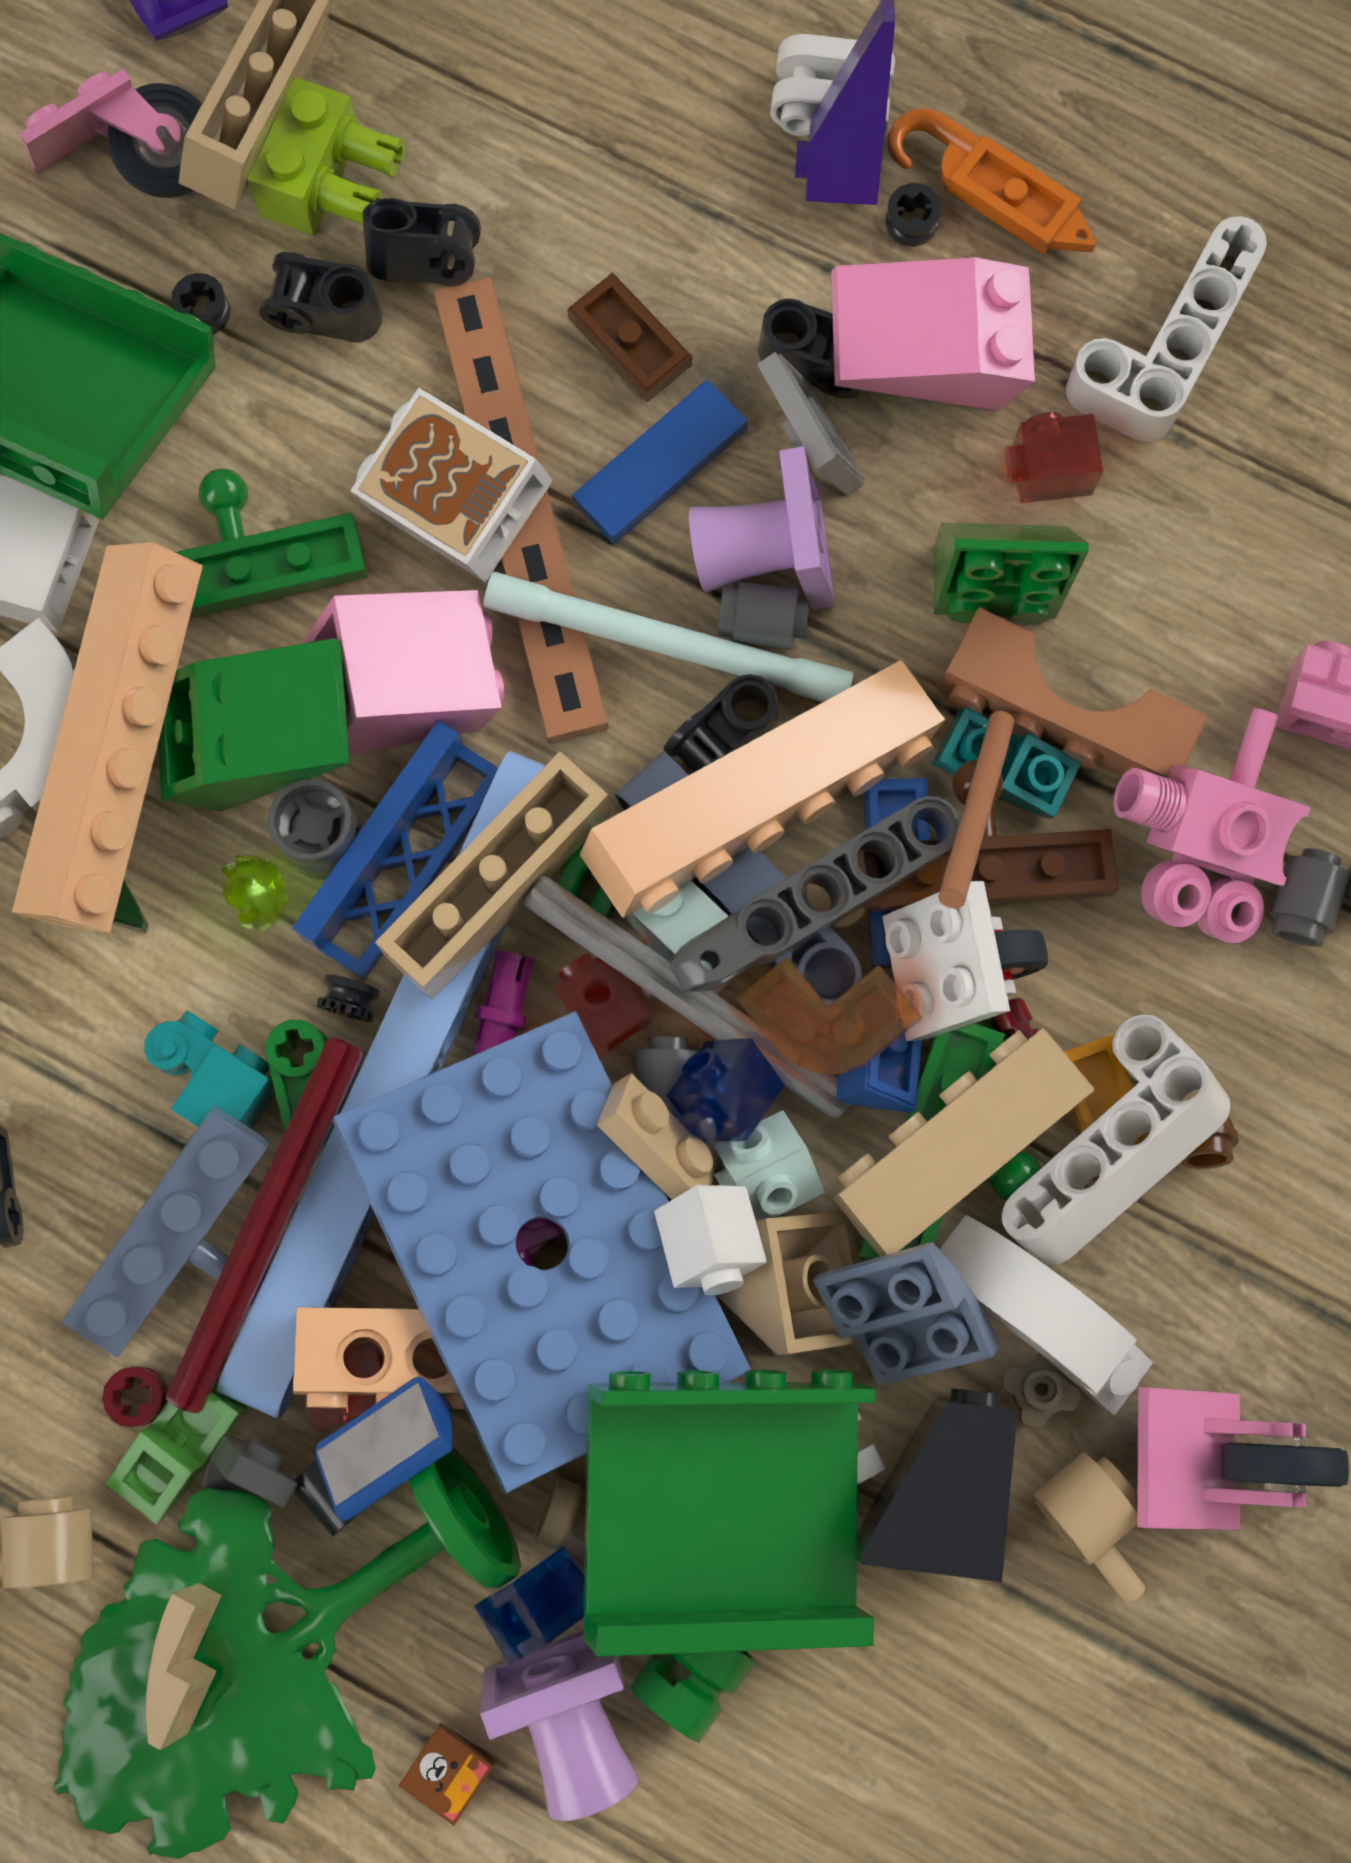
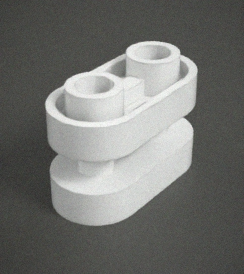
M797 34L785 38L780 43L776 74L781 81L773 88L770 115L773 121L781 126L785 132L796 136L809 135L810 118L857 40ZM893 53L891 61L889 90L893 85L896 61ZM889 97L887 102L885 131L888 127L891 102Z

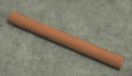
M996 711L991 714L938 896L939 901L948 908H960L966 901L1015 724L1013 716L1005 711Z

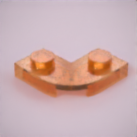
M787 957L737 998L750 1017L786 1059L803 1069L824 1075L844 1074L865 1066L923 1019L922 1015L879 965L830 1006L826 1004L799 969Z

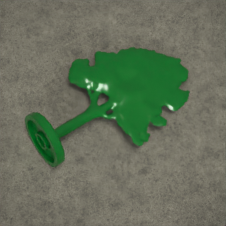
M452 1447L449 1453L408 1480L416 1502L427 1522L400 1541L386 1548L373 1560L348 1577L326 1587L317 1589L302 1588L272 1560L271 1555L274 1549V1539L270 1526L272 1512L269 1505L263 1499L248 1492L222 1491L208 1487L193 1494L188 1499L185 1513L178 1522V1527L182 1533L191 1535L196 1539V1547L189 1552L178 1550L158 1539H146L139 1545L132 1577L123 1586L125 1599L121 1602L107 1604L100 1611V1617L96 1624L89 1627L80 1638L81 1650L78 1656L74 1658L73 1670L69 1676L70 1690L67 1692L63 1702L68 1714L62 1733L63 1752L58 1765L59 1776L53 1787L58 1795L68 1793L73 1798L78 1819L85 1829L113 1834L120 1832L129 1821H140L149 1818L152 1819L153 1839L146 1847L149 1855L156 1854L158 1856L181 1859L191 1852H199L225 1839L231 1826L224 1795L236 1791L247 1798L260 1797L265 1820L284 1824L298 1796V1790L290 1775L307 1774L327 1778V1791L333 1789L354 1791L357 1780L373 1777L376 1769L373 1751L362 1742L353 1718L348 1714L340 1698L341 1695L336 1684L329 1682L324 1672L331 1664L333 1653L335 1652L334 1636L342 1623L394 1584L420 1569L435 1555L445 1549L469 1577L485 1588L498 1589L503 1587L519 1575L522 1566L518 1546L504 1515L477 1473L456 1449ZM269 1573L276 1582L269 1584L266 1578L267 1574ZM200 1583L222 1595L194 1656L195 1660L216 1670V1673L188 1735L159 1750L148 1744L146 1725V1692L153 1647L171 1594ZM281 1601L285 1604L302 1607L306 1612V1615L290 1628L279 1633L267 1631L262 1616L267 1604ZM316 1642L320 1647L313 1658L305 1661L302 1655L304 1648Z

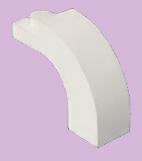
M39 618L35 619L0 647V671L17 691L23 705L25 718L24 732L20 745L12 759L0 770V838L10 834L21 824L24 818L23 813L29 808L38 812L76 666L73 657Z
M968 1215L964 1216L940 1248L968 1284L986 1315L1009 1329L1048 1359L1098 1406L1114 1416L1153 1364L1135 1345L1137 1341L1135 1337L1090 1298L1048 1266L1004 1236Z

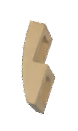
M200 1583L171 1594L153 1647L146 1692V1725L148 1744L159 1750L188 1735L216 1673V1670L195 1660L194 1656L222 1595Z

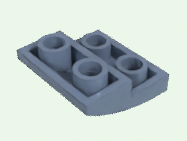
M933 1242L818 1274L813 1279L840 1339L851 1336L856 1337L878 1386L993 1358L1001 1346L987 1316L968 1284L945 1254Z

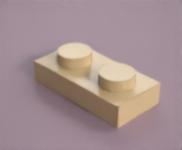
M632 1073L614 1083L597 1126L671 1200L696 1185H711L718 1160L711 1154L707 1145L700 1138L693 1136L668 1111L663 1100L657 1094L650 1092Z

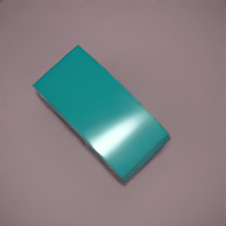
M967 706L958 710L932 765L954 776L957 769L963 763L972 759H978L989 719ZM1012 733L1001 771L1003 791L999 799L1049 819L1055 818L1081 763L1030 733L1020 737Z

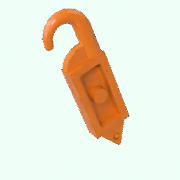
M933 109L911 110L903 113L892 124L887 136L888 151L893 161L901 168L909 169L912 165L911 159L903 150V139L912 131H925L948 146L944 152L940 168L941 179L947 186L948 192L1043 255L1049 249L1089 253L1094 251L1096 240L1079 209L1082 199L986 135L980 138L944 113Z

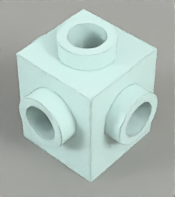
M784 1110L752 1126L745 1127L736 1134L714 1144V1148L724 1170L714 1174L718 1186H746L756 1221L782 1216L788 1211L825 1193L809 1151Z

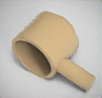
M1081 1452L1032 1493L1031 1497L1068 1546L1087 1565L1090 1566L1094 1563L1123 1602L1131 1603L1144 1593L1145 1585L1114 1544L1137 1526V1512L1133 1508V1505L1138 1501L1137 1493L1122 1473L1106 1457H1102L1099 1461L1095 1462L1086 1453Z
M73 1496L19 1501L18 1515L0 1518V1579H2L3 1588L47 1586L94 1578L91 1508L74 1509Z

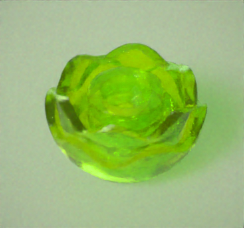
M256 855L234 856L236 861L222 868V873L227 877L223 890L224 898L231 907L238 911V924L240 927L257 929L258 932H264L280 919L287 905V891L283 878L276 866L264 858Z

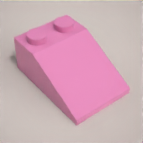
M971 257L836 266L831 271L835 386L999 411L1035 382L1029 267Z

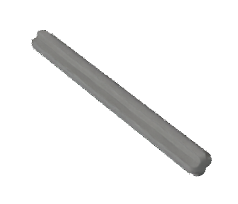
M541 877L530 889L524 900V904L529 910L826 1116L839 1118L847 1110L849 1104L836 1099L838 1079L711 990L684 992L672 973L671 962L549 877Z

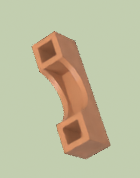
M978 607L939 691L949 695L948 699L955 707L962 709L967 706L979 714L985 712L989 715L996 711H1005L1011 714L1015 720L1012 731L1015 735L1020 737L1030 733L1062 749L1063 753L1080 762V767L1096 769L1098 766L1119 776V781L1132 768H1138L1168 778L1172 764L1185 767L1208 715L1153 689L1148 690L1133 703L1115 710L1092 711L1071 705L1050 689L1039 671L1035 655L1036 634Z

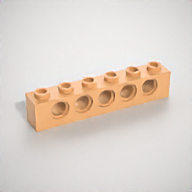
M297 1307L293 1395H307L306 1407L348 1408V1395H376L377 1403L411 1379L419 1376L424 1378L437 1392L444 1396L451 1404V1409H465L448 1372L441 1378L427 1379L421 1376L414 1368L412 1357L415 1348L421 1343L433 1341L419 1309ZM370 1341L381 1350L383 1365L376 1375L370 1378H358L347 1371L343 1355L346 1349L354 1342Z

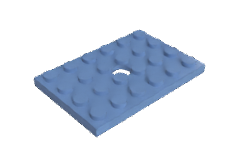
M576 1011L338 1114L333 1119V1124L504 1494L587 1453L588 1384H609V1372L644 1371L651 1373V1383H677L678 1371L719 1372V1383H727L745 1374V1371L751 1370L715 1295H705L702 1287H673L654 1213L656 1209L669 1201L665 1193L597 1126L612 1084ZM531 1220H550L556 1223L565 1233L568 1243L567 1254L563 1262L557 1267L550 1270H540L533 1266H527L520 1259L516 1250V1236L519 1229Z

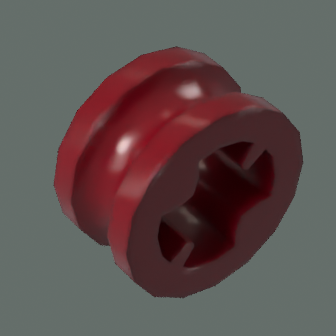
M132 1366L120 1369L110 1377L104 1386L102 1396L104 1410L110 1419L120 1426L139 1427L151 1424L168 1401L166 1398L168 1385L162 1375L152 1368ZM136 1377L144 1380L140 1388H150L152 1394L151 1403L140 1405L138 1416L131 1415L129 1411L132 1405H122L120 1398L122 1390L132 1389L134 1378Z

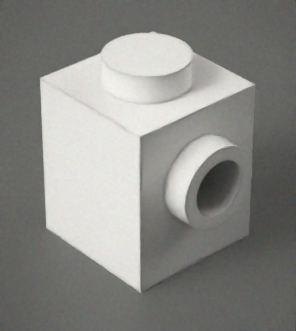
M696 1185L654 1211L674 1288L702 1287L705 1295L724 1294L741 1287L744 1284L742 1276L767 1263L746 1186Z

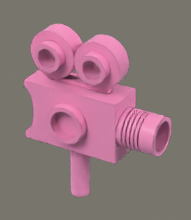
M1253 708L1230 780L1198 769L1172 764L1168 778L1138 768H1132L1119 781L1113 802L1115 814L1119 818L1150 827L1151 830L1146 844L1174 852L1172 860H1166L1154 866L1148 872L1142 884L1141 900L1147 914L1156 921L1174 927H1185L1197 922L1200 930L1211 938L1226 943H1240L1250 938L1257 931L1264 915L1263 899L1258 889L1253 886L1254 880L1258 879L1284 887L1287 879L1283 873V856L1286 844L1297 822L1301 818L1308 816L1311 807L1255 789L1279 715ZM1200 867L1223 874L1225 877H1219L1209 882L1208 877ZM1186 886V897L1182 904L1179 905V891ZM1239 903V912L1234 921H1232V910Z

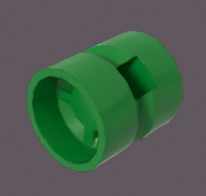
M748 1651L652 1654L629 1688L643 1704L667 1724L692 1741L700 1743L722 1712L718 1699L722 1693L734 1694L757 1662Z

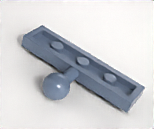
M213 1105L69 1308L61 1323L118 1358L186 1261L218 1281L229 1256L203 1240V1237L268 1147L269 1140ZM266 1269V1272H265V1274H264V1276H263V1278H262V1281H261V1283H260V1285H259V1287H258V1289H257V1292H256V1294H255V1296H254V1298H253L252 1303H251L250 1306L253 1305V1303H254V1301H255V1298H256V1296H257V1294H258V1292H259V1290H260V1288H261V1285H262V1283H263V1281H264V1279H265V1277H266V1274H267V1272H268L267 1269Z

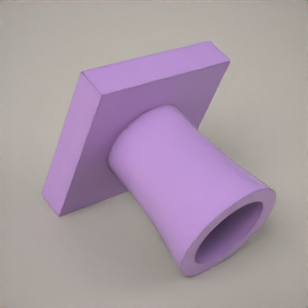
M804 446L779 450L785 499L727 507L689 508L692 550L697 574L704 593L740 580L774 571L795 568L812 611L836 606L821 495Z
M584 1631L484 1668L480 1715L489 1740L528 1726L542 1774L548 1815L551 1819L557 1821L580 1819L603 1811L628 1796L639 1782V1776L619 1744L600 1701V1698L624 1689L620 1656L597 1657L583 1641Z

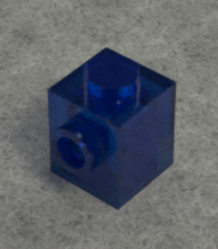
M752 1038L705 1041L700 1050L685 1062L682 1067V1075L666 1096L683 1117L682 1120L686 1129L703 1142H739L749 1139L785 1084Z
M563 1546L526 1568L509 1583L496 1589L474 1605L509 1666L548 1645L584 1618L585 1577Z

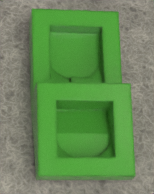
M217 1382L214 1384L204 1409L199 1413L183 1411L167 1401L152 1425L138 1434L105 1483L156 1525L165 1518L210 1461L224 1434L229 1435L248 1408L245 1404L218 1393Z

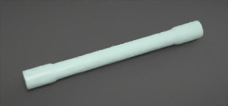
M494 571L491 573L485 593L483 608L533 622L545 621L738 676L748 674L761 676L772 685L784 688L794 695L819 702H825L847 690L852 684L854 674L852 671L805 658H790L554 592L544 585Z

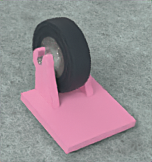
M121 69L112 76L103 71L84 81L76 91L79 96L59 109L56 104H49L34 112L25 121L27 129L19 133L29 163L36 174L102 134L108 138L109 151L115 167L130 185L154 197L173 198L193 191L179 184L184 137L202 103L188 91L171 84L152 83L134 89L131 86V79L124 69Z
M1138 1387L1137 1527L1240 1530V1504L1307 1507L1306 1486L1342 1487V1485L1348 1484L1349 1458L1347 1450L1306 1446V1424L1241 1421L1240 1394ZM1235 1434L1264 1436V1444L1235 1443ZM1235 1481L1264 1483V1490L1236 1489Z

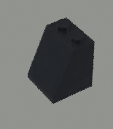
M951 1388L950 1402L932 1401L857 1530V1560L861 1564L1002 1582L1018 1410L999 1408L1001 1394Z

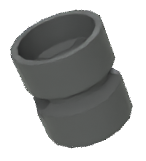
M303 779L289 784L276 795L269 809L268 828L272 840L298 872L313 879H327L362 829L360 820L352 810L346 797L336 786L323 780Z

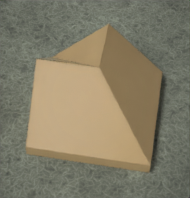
M844 1212L757 1220L756 1224L767 1263L742 1276L744 1284L741 1287L724 1294H719L718 1297L772 1350L773 1357L858 1343L855 1336L840 1339L813 1280L818 1274L860 1263V1259L857 1258L858 1248L854 1225Z

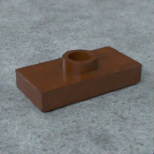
M613 272L567 309L568 319L646 402L650 401L692 366V355Z

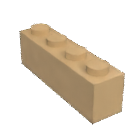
M333 0L258 1L184 137L179 184L232 209L237 208L249 185L247 181L249 173L294 77L304 79L325 39Z
M559 751L375 943L388 960L433 1000L521 909L526 895L536 881L543 876L550 878L586 841L591 828L601 824L610 816L608 794Z
M1044 1028L1028 1040L1018 1030L989 1054L997 1064L979 1080L968 1071L939 1095L947 1106L926 1121L921 1113L917 1112L888 1137L896 1147L876 1163L867 1153L837 1177L845 1189L832 1199L879 1257L900 1251L1095 1090Z

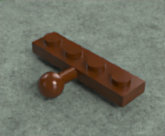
M972 759L963 763L953 777V792L958 801L964 806L978 759ZM1000 774L971 881H984L988 904L1106 897L1117 893L1119 886L1111 829L997 836L993 804L999 799L1003 791V777ZM937 840L919 841L925 845L937 844ZM952 847L932 865L864 906V913L895 911L940 892ZM871 852L858 853L859 868L865 875L879 879L884 877V866L877 855Z

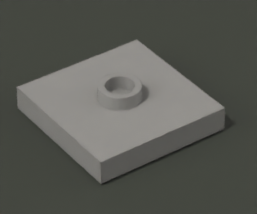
M774 352L759 362L757 365L788 418L782 424L795 447L804 446L816 469L846 496L865 485L863 482L865 478L811 384L781 353L778 355Z

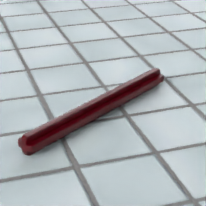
M330 1038L325 1043L167 1391V1400L178 1409L190 1413H199L205 1407L332 1126L334 1116L337 1115L363 1057V1052L350 1043L338 1038Z

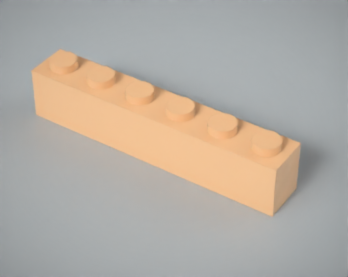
M154 542L106 546L12 909L13 913L64 928L111 932L203 565Z
M900 660L591 828L580 856L622 918L642 907L648 914L653 913L677 897L680 893L678 887L697 877L700 883L710 881L733 863L731 857L748 847L753 854L758 853L775 843L785 833L783 827L799 818L804 825L817 820L835 805L834 798L850 790L853 796H858L868 791L885 776L883 771L892 765L899 763L905 769L917 763L933 749L934 746L930 740L945 719L904 662Z

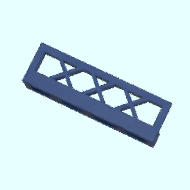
M437 720L292 929L303 941L365 981L383 955L375 942L436 879L473 825L498 767L465 747L458 732ZM457 761L485 777L472 797L447 802L443 781ZM437 791L439 804L427 806ZM463 810L452 825L449 813ZM442 815L446 835L438 847L412 853L408 832L416 820ZM402 842L404 855L391 857ZM427 861L418 876H416L414 864ZM406 865L410 887L402 899L376 904L373 882L381 870ZM366 893L368 906L356 908ZM391 913L381 928L379 915ZM370 917L374 939L360 960H357L332 943L345 922Z

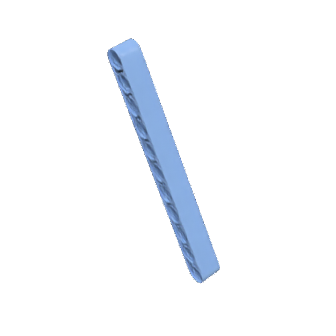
M512 751L505 755L459 855L546 765ZM507 923L433 1000L405 974L403 975L341 1113L442 1069ZM335 1126L218 1382V1393L276 1419L282 1417L294 1396L293 1379L297 1307L334 1308L375 1217L374 1210Z

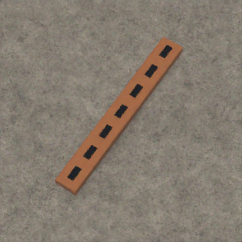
M492 277L465 282L459 286H448L433 290L465 416L534 457L540 463ZM546 490L501 558L505 575L541 584L551 591L575 597L548 491ZM516 617L548 743L551 744L609 729L585 633L545 621L533 622Z

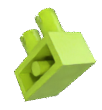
M294 77L247 178L260 216L315 236L325 212L354 221L363 226V210L371 202L382 199V192L379 189L369 188L341 178L348 161L385 173L386 176L395 177L399 169L398 165L393 164V162L402 164L406 148L405 140L358 124L350 96Z

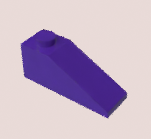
M894 0L880 1L810 118L809 141L797 140L795 178L806 179L805 201L877 205L895 31Z

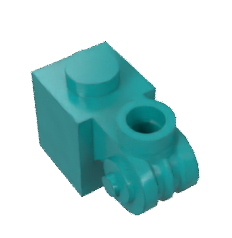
M188 1010L184 1012L180 1020L165 1021L156 1025L148 1033L144 1042V1052L147 1060L155 1068L172 1076H181L189 1071L191 1072L190 1081L170 1110L198 1127L213 1105L252 1129L275 1095L273 1081L265 1076L269 1070L268 1062L240 1044L233 1054H230L213 1043L212 1040L219 1030Z

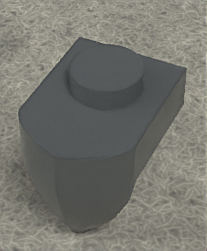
M224 1434L208 1463L204 1475L203 1490L210 1487L222 1491L248 1492L255 1496H261L284 1508L298 1483L282 1465L286 1456L276 1448L254 1437H250L249 1441L246 1442Z

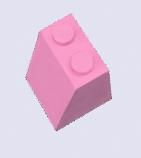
M478 590L333 596L301 643L333 638L341 641L349 756L421 742L437 720L459 734L480 730L502 708L501 705L504 700L503 678L498 670H494L490 651L493 635L492 623L488 613L482 611Z

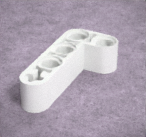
M1242 216L1230 217L1220 222L1212 233L1147 356L1106 338L1094 339L1086 343L1078 352L1066 385L1067 399L1072 407L1080 413L1134 440L1155 442L1165 437L1172 428L1264 255L1267 241L1261 226L1252 219ZM1226 255L1237 259L1230 272L1220 267ZM1195 300L1208 301L1216 310L1203 309ZM1168 349L1182 350L1191 360L1183 361L1176 359L1170 354ZM1086 372H1100L1110 382L1104 384L1094 382L1087 376ZM1141 399H1155L1161 403L1165 410H1151L1142 403Z
M1142 1014L1128 1019L1118 1028L1112 1041L1114 1054L1137 1085L1019 1187L1005 1202L1002 1211V1224L1006 1232L1026 1252L1045 1265L1062 1264L1074 1256L1215 1133L1228 1118L1231 1109L1230 1099L1205 1062L1168 1025L1156 1016ZM1158 1050L1154 1056L1144 1060L1150 1053ZM1200 1089L1194 1097H1192L1189 1100L1183 1101L1187 1094L1194 1090ZM1150 1132L1144 1141L1137 1145H1133V1143L1137 1140L1138 1137H1140L1144 1133ZM1099 1176L1094 1185L1084 1189V1186L1090 1179Z

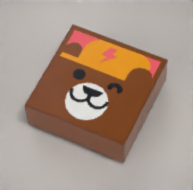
M440 1722L398 1786L454 1826L488 1776L495 1762Z

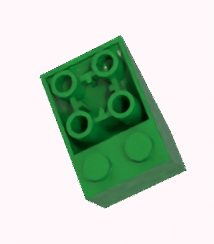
M941 522L934 544L933 614L949 615L952 621L971 623L978 607L997 616L1011 617L1014 623L1022 625L1041 624L1048 621L1049 618H1056L1089 552V543L1067 526Z
M333 638L196 661L177 669L158 741L161 801L222 812L284 789L291 783L303 779H311L350 764L341 641Z

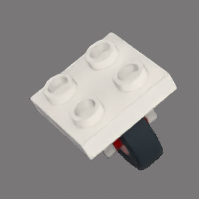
M971 881L965 904L960 908L944 906L939 901L938 892L882 916L886 934V947L890 954L898 995V1009L902 1016L907 1041L926 1040L1010 1011L1007 995L1016 993L1014 979L1031 975L1048 965V952L1042 932L1021 929L1003 931L1001 917H991L984 881Z

